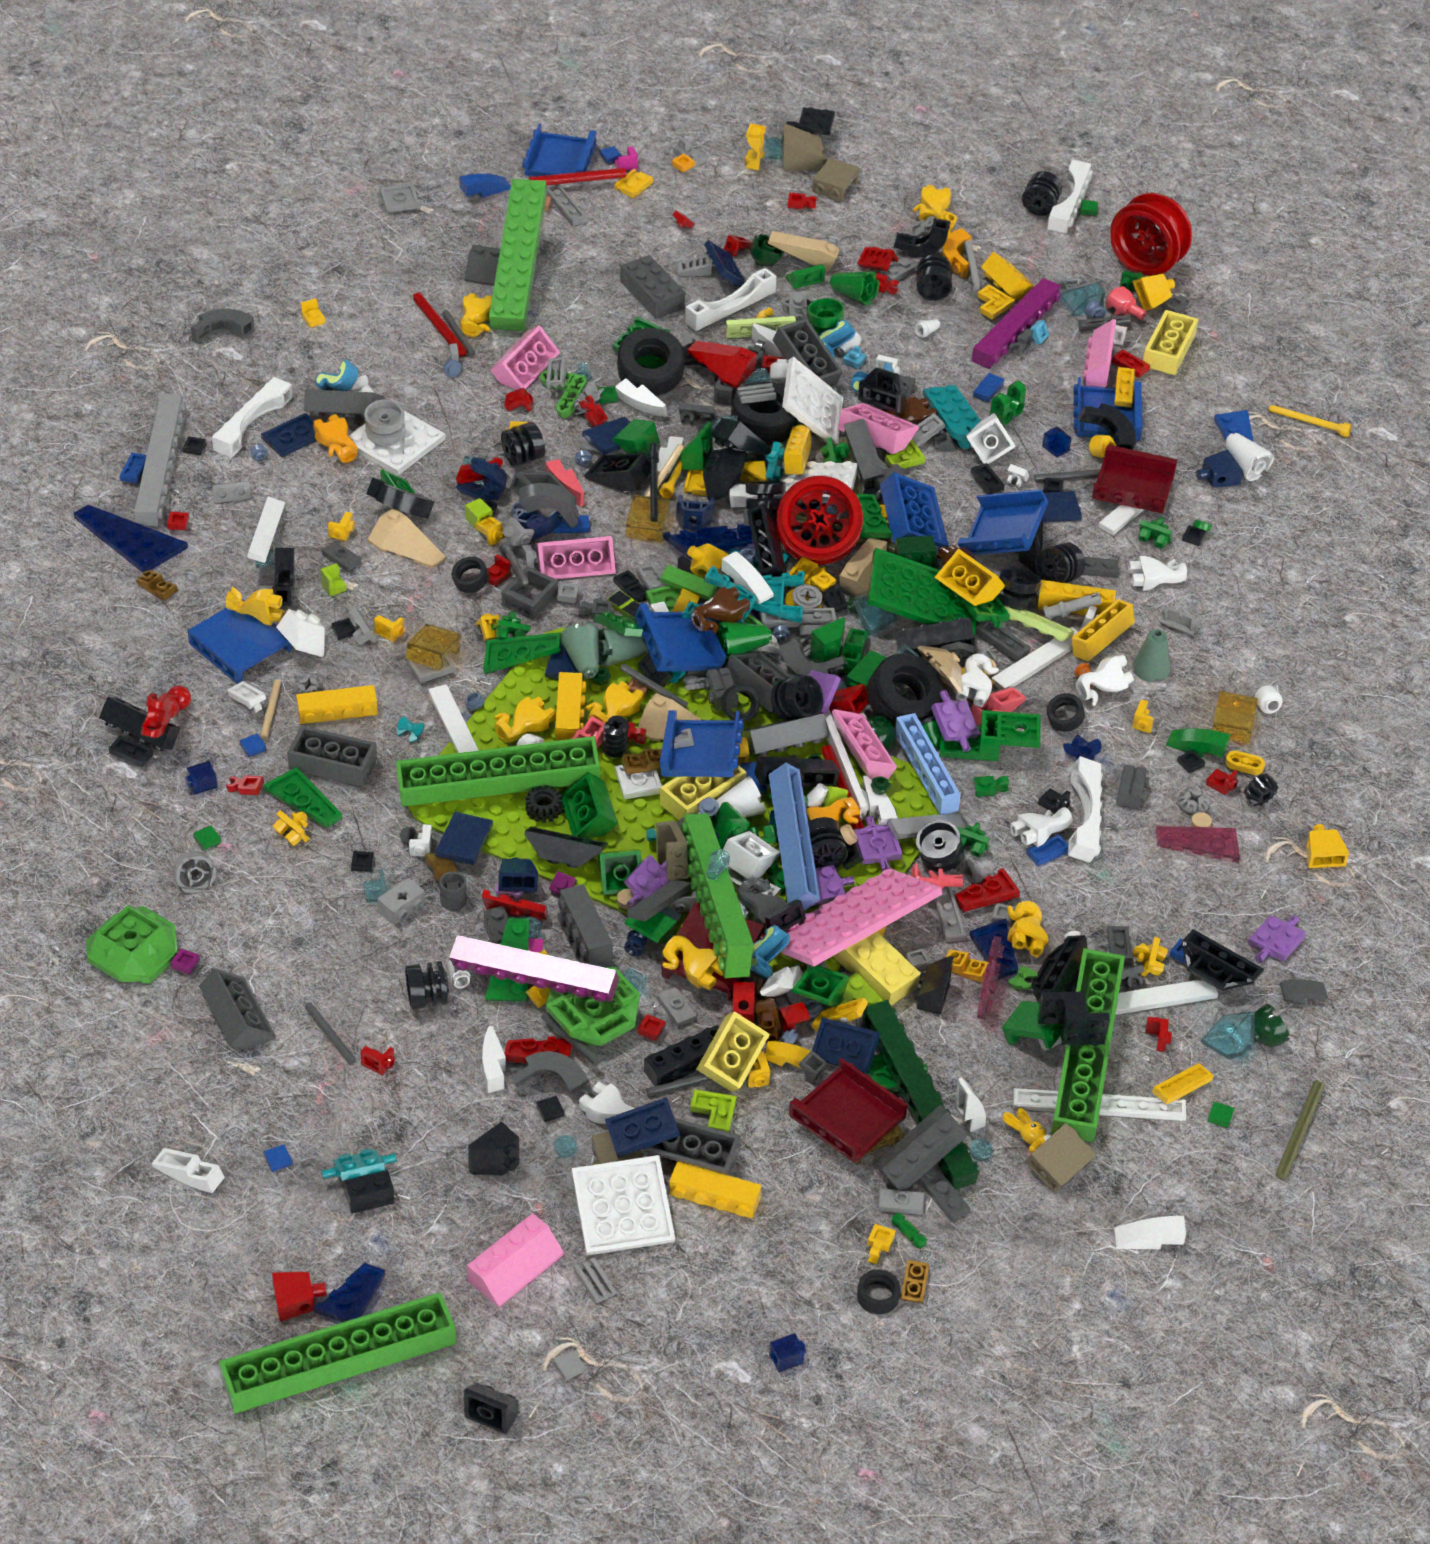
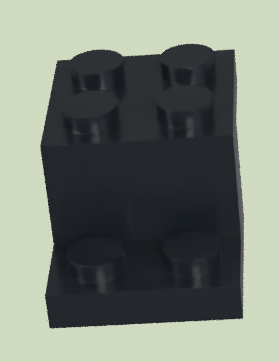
M803 107L799 123L786 121V124L813 135L822 134L830 136L835 111Z
M1085 992L1041 993L1037 1015L1038 1024H1059L1062 1045L1097 1046L1105 1044L1110 1021L1109 1013H1087Z

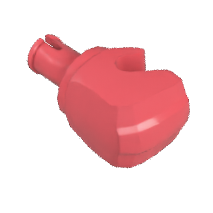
M1121 286L1109 292L1105 306L1107 310L1114 307L1116 309L1114 315L1132 314L1140 321L1146 317L1147 311L1136 305V299L1128 289Z
M915 863L912 867V877L940 886L941 890L944 887H963V874L945 875L943 869L938 868V876L930 870L929 878L922 877L920 869H918V863Z

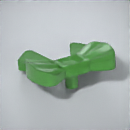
M1021 966L1017 975L1008 980V985L1015 990H1029L1032 988L1031 984L1026 982L1025 979L1038 978V974L1031 968Z

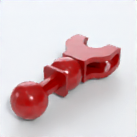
M177 685L170 688L167 694L163 693L158 698L154 693L149 694L146 701L148 713L145 722L142 724L141 735L152 738L162 736L170 719L178 715L179 710L189 706L191 702L189 690L184 686Z

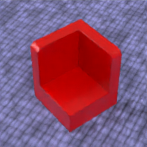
M803 1001L779 1008V1018L783 1032L795 1030V1024L810 1020V1014Z

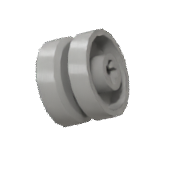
M387 399L377 400L368 405L364 413L367 438L377 445L384 446L399 442L405 434L403 407L399 403Z

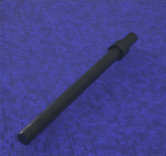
M652 443L650 444V453L648 454V462L650 463V520L656 522L658 520L657 463L659 462V454L657 453V444Z

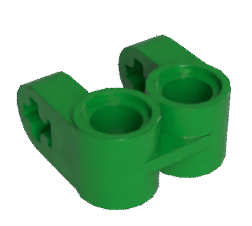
M1016 380L1009 385L1006 395L999 393L992 398L989 416L995 413L1003 425L1009 424L1013 416H1019L1025 406V385L1021 381Z

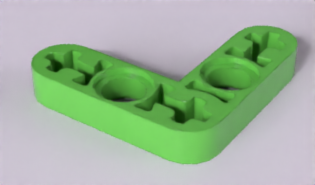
M548 370L543 371L540 375L541 382L545 387H547ZM553 370L552 380H554L555 370ZM566 372V379L568 381L565 382V387L558 385V388H555L565 390L556 405L559 417L568 418L574 413L576 409L574 401L580 393H583L582 390L588 383L585 376ZM571 395H576V397L572 399L568 398Z

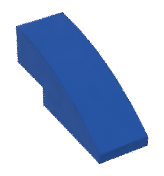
M478 173L459 177L460 189L467 197L479 193L483 198L511 189V185L505 177L499 175Z

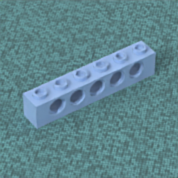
M912 713L897 717L896 737L939 815L959 811L961 794L916 714Z

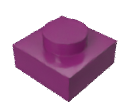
M557 871L549 890L560 895V890L575 886L577 880Z
M181 948L171 961V968L190 975L199 963L200 955Z

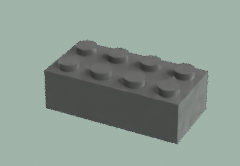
M650 255L620 265V282L655 319L685 309L686 292Z
M807 318L778 328L772 341L785 360H789L794 356L829 386L838 383L843 371Z
M301 725L287 752L288 768L292 770L297 767L304 773L364 787L377 761V746L375 742Z
M584 884L560 890V899H558L560 913H558V920L561 925H564L565 935L568 940L571 939L573 952L575 955L578 954L579 962L603 968L612 967L613 943Z

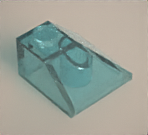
M1098 283L1061 292L1060 301L1072 316L1084 314L1085 307L1091 301H1097L1103 307L1105 291Z
M868 591L853 600L865 631H869L868 636L898 621L896 614L867 604Z
M1252 1011L1223 1015L1201 1039L1202 1044L1227 1059L1244 1058L1254 1045L1255 1014Z

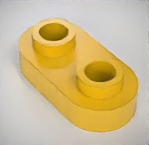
M1230 751L1226 755L1225 764L1232 770L1251 775H1259L1264 771L1265 761L1259 756L1240 751Z

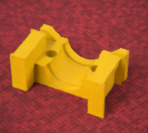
M751 123L749 125L746 138L747 142L751 145L750 148L754 150L749 149L745 157L747 169L759 171L760 159L764 158L765 154L763 148L766 126Z

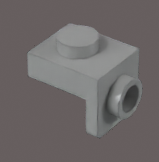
M509 518L502 533L511 541L513 546L529 545L534 531L533 529H524L516 518Z

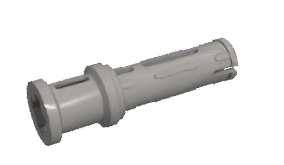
M1099 592L1072 601H1060L1059 604L1050 607L1044 606L1045 616L1051 621L1061 616L1067 617L1069 613L1101 604V596Z

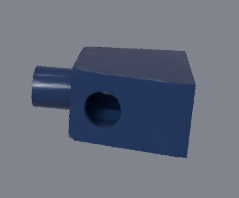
M1229 450L1206 457L1203 461L1202 469L1196 471L1197 479H1207L1212 487L1240 485L1243 470Z
M517 857L502 859L499 869L498 891L537 892L538 871L532 860L519 859Z

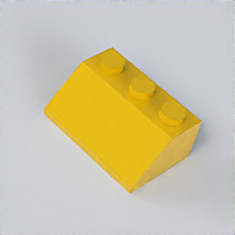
M994 251L981 266L985 271L984 275L990 280H995L993 283L999 289L1003 288L1005 290L1003 293L1011 298L1014 297L1018 301L1035 287L1014 265Z
M960 549L954 553L935 576V579L973 606L994 600L1005 587L996 574Z

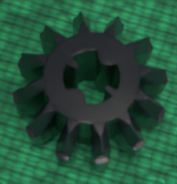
M1266 773L1260 774L1249 781L1243 793L1254 806H1262L1265 802L1268 803L1270 799H1273L1279 787L1272 776Z

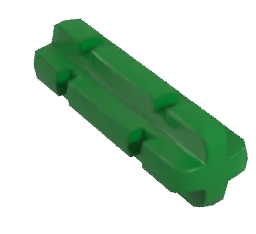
M898 1212L893 1215L891 1222L910 1241H914L913 1244L918 1249L927 1244V1238L923 1234H919L920 1231L908 1220H905L901 1213Z

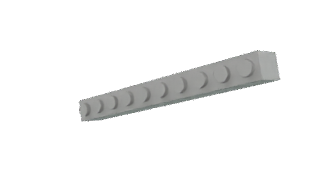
M160 393L134 510L136 526L158 527L159 520L163 519L162 507L166 505L165 495H168L167 483L171 482L170 471H173L174 466L172 459L176 458L175 447H178V435H181L180 424H183L182 412L186 411V402H183L182 394Z

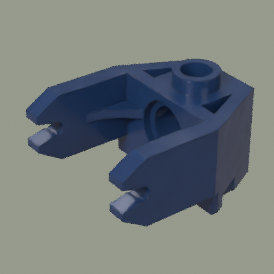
M472 458L469 467L474 472L485 477L480 485L474 482L458 483L456 488L461 493L475 499L498 501L506 489L507 473L496 462L491 464L480 458Z
M678 494L676 519L682 528L691 531H702L713 521L715 498L710 497V502L683 500V495Z
M524 507L521 509L516 508V513L513 515V518H516L524 529H533L534 534L531 541L550 534L561 524L563 519L556 510H553L545 517L544 515L537 514L538 510L527 513Z

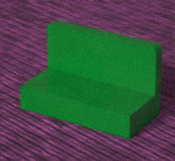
M821 264L793 271L790 274H786V279L793 289L824 282L825 267Z

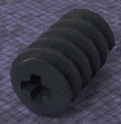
M612 716L604 724L603 753L609 758H620L628 751L629 725L627 719L622 716Z

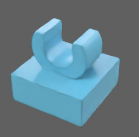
M1038 320L1030 328L1033 331L1032 339H1034L1035 344H1041L1049 336L1044 320Z
M854 346V349H851L843 357V364L859 369L866 361L867 355L861 353L862 349L860 347Z

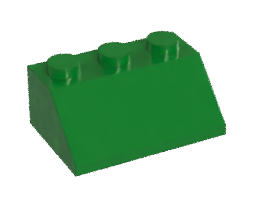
M587 772L561 794L563 807L573 836L587 839L604 836L618 824L605 781Z

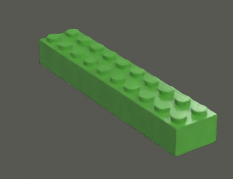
M512 179L489 314L491 329L525 331L547 198L546 181Z
M595 736L396 761L402 807L532 791L534 787L538 789V786L545 788V785L548 788L572 786L587 772L601 779Z
M709 813L684 815V823L680 825V830L687 841L688 877L692 878V889L696 890V902L700 903V913L705 918V929L709 930V941L713 943L714 956L718 957V968L722 970L724 978L749 977L754 944Z
M1083 948L1076 992H1085L1087 1013H1109L1110 1021L1104 1045H1066L1051 1129L1052 1135L1067 1123L1076 1130L1078 1136L1083 1141L1094 1143L1125 956Z
M441 1292L220 1360V1375L233 1413L236 1414L456 1344V1327Z

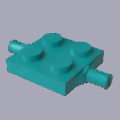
M779 442L773 443L771 454H768V458H766L768 467L765 477L769 481H778L783 475L782 463L784 462L786 448Z
M364 1149L359 1154L340 1155L338 1159H333L334 1168L321 1170L323 1180L336 1176L344 1181L385 1171L384 1165L397 1162L395 1153L382 1156L376 1150Z

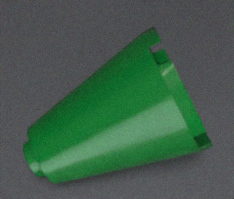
M873 271L835 273L830 278V285L833 290L866 306L870 305V301L876 298L879 290V280H876L875 275L877 276V274Z
M719 622L718 624L721 628L717 631V635L720 639L721 647L726 653V660H729L730 655L750 652L768 645L769 640H772L771 629H768L766 625Z

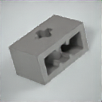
M409 877L377 898L378 913L393 925L404 921L409 915L420 910L425 905V891Z

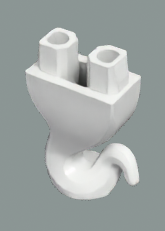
M1139 556V561H1129L1128 571L1129 574H1132V586H1142V590L1147 591L1161 583L1186 581V564L1180 563L1173 566L1175 559H1172L1165 566L1154 558Z
M974 654L966 660L964 666L965 674L962 675V692L958 693L954 690L956 700H966L969 698L974 700L973 703L978 707H983L991 693L992 683L982 670L988 674H996L999 671L998 668L992 667V662L987 656Z
M1125 656L1107 657L1100 662L1095 671L1082 674L1076 682L1078 695L1083 700L1091 698V705L1095 706L1098 701V694L1096 691L1090 690V684L1105 692H1118L1128 688V685L1134 681V678L1130 671L1125 673L1122 671L1121 667L1127 665Z
M1066 807L1059 809L1053 816H1051L1050 810H1047L1045 815L1036 813L1018 815V821L1010 824V833L1013 836L1021 835L1022 843L1026 846L1033 843L1039 847L1047 841L1051 834L1060 832L1072 825L1073 817Z
M598 1082L592 1089V1094L596 1096L595 1098H591L586 1094L579 1100V1107L586 1112V1118L600 1124H606L605 1119L635 1109L622 1100L620 1091L612 1083L607 1086Z

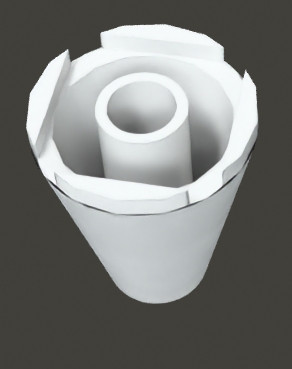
M1239 433L1230 434L1226 438V448L1241 467L1243 476L1248 481L1260 478L1262 476L1260 473L1264 469L1267 471L1272 465L1274 456L1267 449Z
M750 776L743 779L716 800L719 808L723 802H728L744 818L766 813L764 802L759 803L761 802V794L753 779H750Z

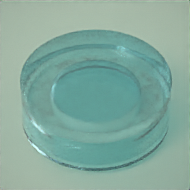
M568 1135L558 1137L554 1142L555 1153L560 1157L572 1156L576 1152L575 1139Z
M983 1139L975 1140L970 1148L972 1158L977 1161L988 1160L992 1155V1145Z

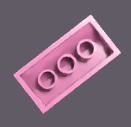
M1115 319L1093 330V337H1089L1086 354L1088 359L1085 360L1084 367L1087 370H1084L1083 380L1086 381L1085 386L1107 387L1116 325Z
M540 325L527 331L490 371L500 384L515 390L523 387L526 389L548 366L549 359L556 358L560 351Z
M860 403L841 409L838 430L844 432L843 424L864 419L874 447L883 448L886 452L895 454L906 448L919 426L868 404Z
M612 536L536 544L539 572L554 579L616 573Z
M834 709L832 714L838 733L865 775L870 779L879 776L889 779L897 766L864 715Z
M532 1213L467 1265V1281L499 1308L560 1259L564 1252L549 1226Z

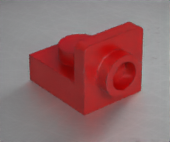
M728 235L723 249L736 257L738 250L750 249L752 242L741 236Z
M499 554L494 556L495 564L488 568V583L494 587L511 576L510 561Z
M1216 768L1206 779L1205 785L1226 796L1230 790L1236 788L1239 782L1237 779L1238 771L1234 770L1228 775Z
M364 1046L360 1051L361 1065L380 1075L391 1069L395 1063L394 1048L389 1047L384 1054L367 1046Z

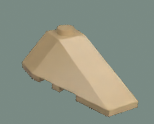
M775 231L771 232L768 244L814 266L823 264L826 272H829L840 249L826 241Z
M394 508L380 516L367 539L371 545L380 551H391L396 553L397 557L402 558L405 556L411 558L415 563L434 568L446 560V556L407 516Z
M868 538L847 562L840 574L839 587H842L844 592L867 600L873 551L875 548L886 551V541Z
M927 646L917 647L923 658L937 671L941 681L956 692L961 693L962 671L958 664L960 661L958 656L946 649Z
M656 693L646 705L638 728L646 729L645 737L660 742L661 739H664L669 710H677V720L702 719L674 700Z

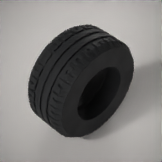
M657 328L636 330L625 337L619 346L617 358L619 378L621 381L626 378L636 388L643 384L655 396L665 394L673 390L681 381L684 373V349L679 340L665 330ZM645 355H655L662 358L666 364L656 369H647L637 364L636 360Z
M767 381L750 383L746 386L772 383L774 392H776V399L741 404L736 392L732 399L731 420L740 421L767 445L787 440L790 437L792 428L798 425V420L782 407L785 386Z
M894 654L885 658L878 665L868 681L866 691L868 701L875 714L884 717L896 727V719L900 716L915 713L919 721L933 716L931 707L934 703H942L939 693L944 688L939 674L927 661L911 654ZM893 682L903 683L910 687L916 694L918 701L902 697L894 688Z

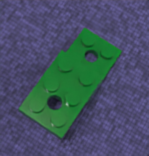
M982 710L980 726H977L980 734L976 738L967 739L971 749L963 752L960 743L953 740L944 741L942 733H940L939 757L998 761L1000 745L1040 748L1041 715Z

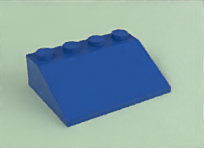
M895 472L880 483L894 544L896 538L932 535L937 547L949 546L933 486Z

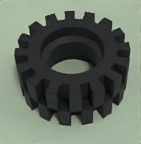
M545 785V788L538 786V789L534 787L532 792H527L526 813L528 816L530 815L532 820L536 818V822H539L541 819L542 823H546V819L551 822L553 818L557 819L558 815L561 814L562 796L558 790L555 791L554 787L548 789L547 785ZM540 802L550 803L547 806L538 805Z

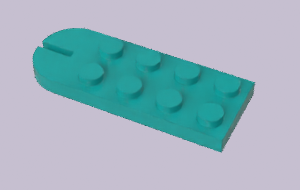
M947 385L923 389L924 398L927 399L931 408L937 410V417L945 423V428L950 436L957 440L961 448L969 449L971 443L966 436L981 420L956 385Z

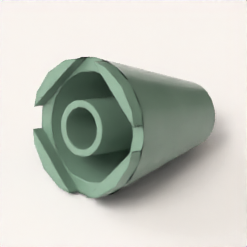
M580 623L563 630L561 642L578 673H582V677L587 679L593 678L599 671L598 628L591 623H586V626H580Z
M598 629L599 665H603L602 667L614 665L647 653L648 649L643 637L624 636L615 630Z
M1154 629L1148 633L1134 659L1133 668L1135 674L1142 680L1153 682L1155 679H1160L1159 681H1163L1171 672L1167 634L1162 630Z

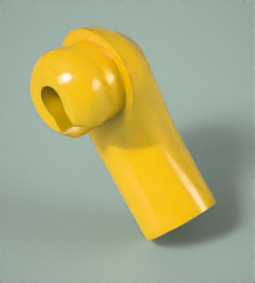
M769 307L758 312L756 318L772 316L774 314L773 309Z

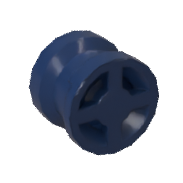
M635 930L628 932L627 941L624 946L625 951L632 956L642 955L648 938Z

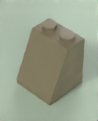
M783 124L781 147L783 170L820 171L822 164L826 163V154H824L825 144H822L821 137L791 125Z

